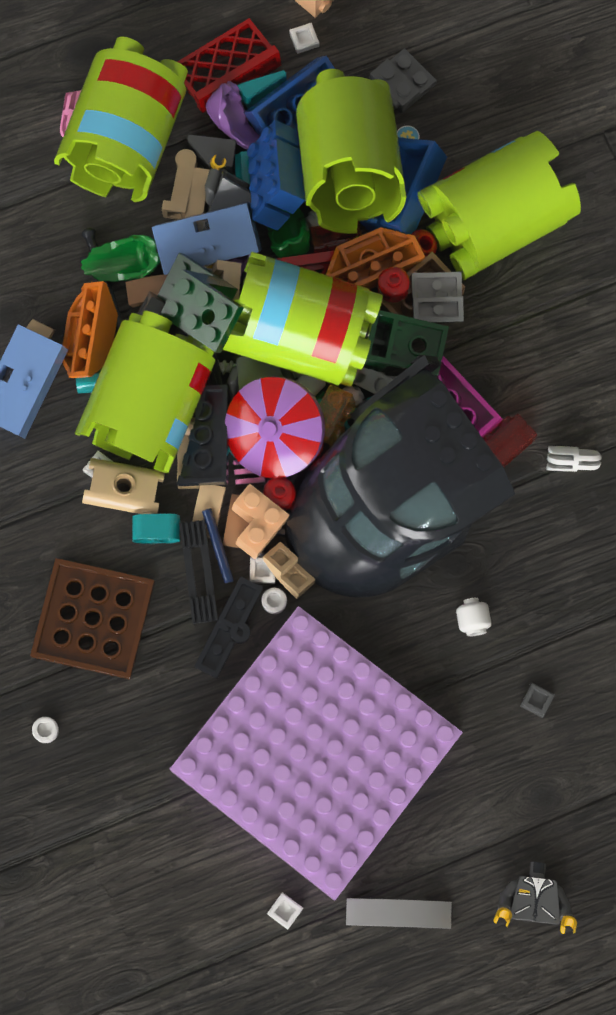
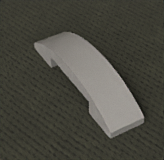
M347 898L346 925L451 929L452 902Z

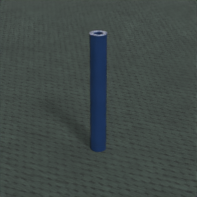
M212 508L202 511L224 584L234 581Z

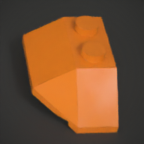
M380 227L337 246L326 275L370 290L377 287L379 275L386 268L395 266L407 272L424 260L425 255L415 235H407Z
M104 281L84 283L81 288L82 292L76 297L68 311L63 346L68 349V352L62 363L70 378L91 377L103 367L114 341L118 313L107 283Z

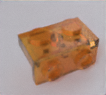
M334 385L328 387L319 404L325 421L323 443L330 446L344 433L345 427L343 426L346 420L351 419L350 414L356 410L353 394Z

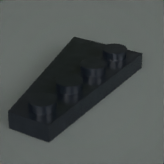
M227 384L205 385L197 405L194 426L190 431V441L182 461V471L177 480L178 486L228 484L229 446L227 426L225 424L226 413L229 407V386Z

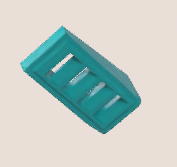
M282 70L237 85L240 90L239 94L242 97L241 101L246 108H250L287 80L286 72Z

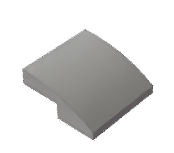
M462 272L411 273L413 318L428 322L464 321Z

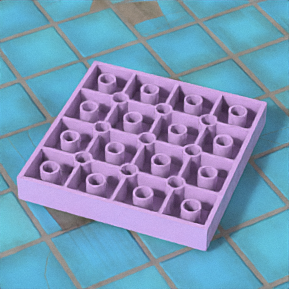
M298 606L171 766L170 770L335 901L463 732Z

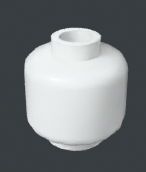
M478 598L463 600L464 605L459 606L456 610L460 631L466 633L467 636L486 634V629L491 627L492 624L488 604L479 602Z

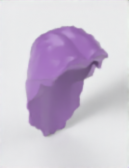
M228 81L227 84H221L207 100L206 110L222 132L230 139L236 140L239 146L248 150L250 144L255 143L260 136L248 124V119L243 113L245 109L241 103L242 97L239 94L238 86Z

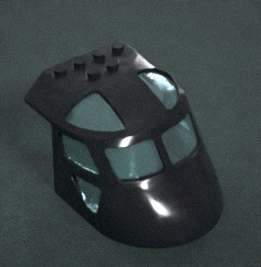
M424 369L369 406L355 420L352 426L332 444L326 453L318 458L301 476L295 486L296 495L290 509L285 511L289 514L284 524L285 537L289 550L298 557L297 563L315 578L314 583L318 586L343 596L372 597L387 593L403 585L464 544L472 523L513 497L515 492L504 467L443 382Z

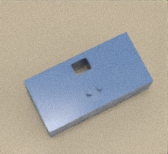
M250 202L152 227L164 275L169 273L178 253L185 254L204 266L215 263L217 260L225 261L249 255L251 252L258 253L262 250L256 223L252 219Z
M19 324L0 360V427L25 439L68 349Z

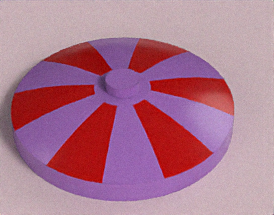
M265 377L245 385L232 399L225 418L228 446L234 457L250 472L266 478H284L305 469L318 455L325 435L324 416L314 395L302 384L285 377Z

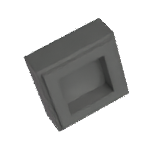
M531 683L520 707L543 718L555 694Z

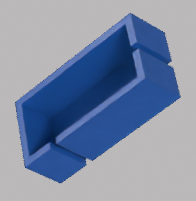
M274 120L269 127L264 128L256 142L250 144L247 156L249 161L248 173L250 176L249 190L251 191L252 219L278 231L290 218L289 213L293 214L305 201L301 155L300 149H298L300 147L298 130Z
M398 137L406 202L399 215L389 223L385 221L383 214L368 220L359 221L368 232L380 227L407 235L416 231L424 213L417 192L437 182L447 159L446 154L435 141Z

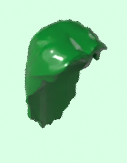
M300 207L293 214L289 213L290 218L278 231L267 227L270 248L279 258L306 255L309 252L311 231Z
M131 235L127 238L94 247L88 254V257L81 261V269L84 270L85 275H92L99 282H118L144 278L153 273L160 263L159 254L156 252L155 239L146 235Z

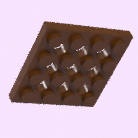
M55 558L30 654L31 658L131 680L155 581ZM73 582L80 583L82 586L80 593L77 595H71L67 591L68 586ZM96 588L106 590V596L103 600L97 601L92 598V593ZM122 593H127L131 596V601L127 606L117 604V597ZM68 606L75 609L74 617L69 620L63 619L61 616L62 610ZM91 612H96L100 615V620L96 625L86 623V617ZM115 618H122L125 621L123 629L115 631L110 626L111 621ZM60 631H66L69 634V639L65 644L55 642V636ZM87 636L93 638L94 644L91 649L83 650L80 648L82 638ZM109 642H115L119 646V650L115 655H107L104 651L106 644Z

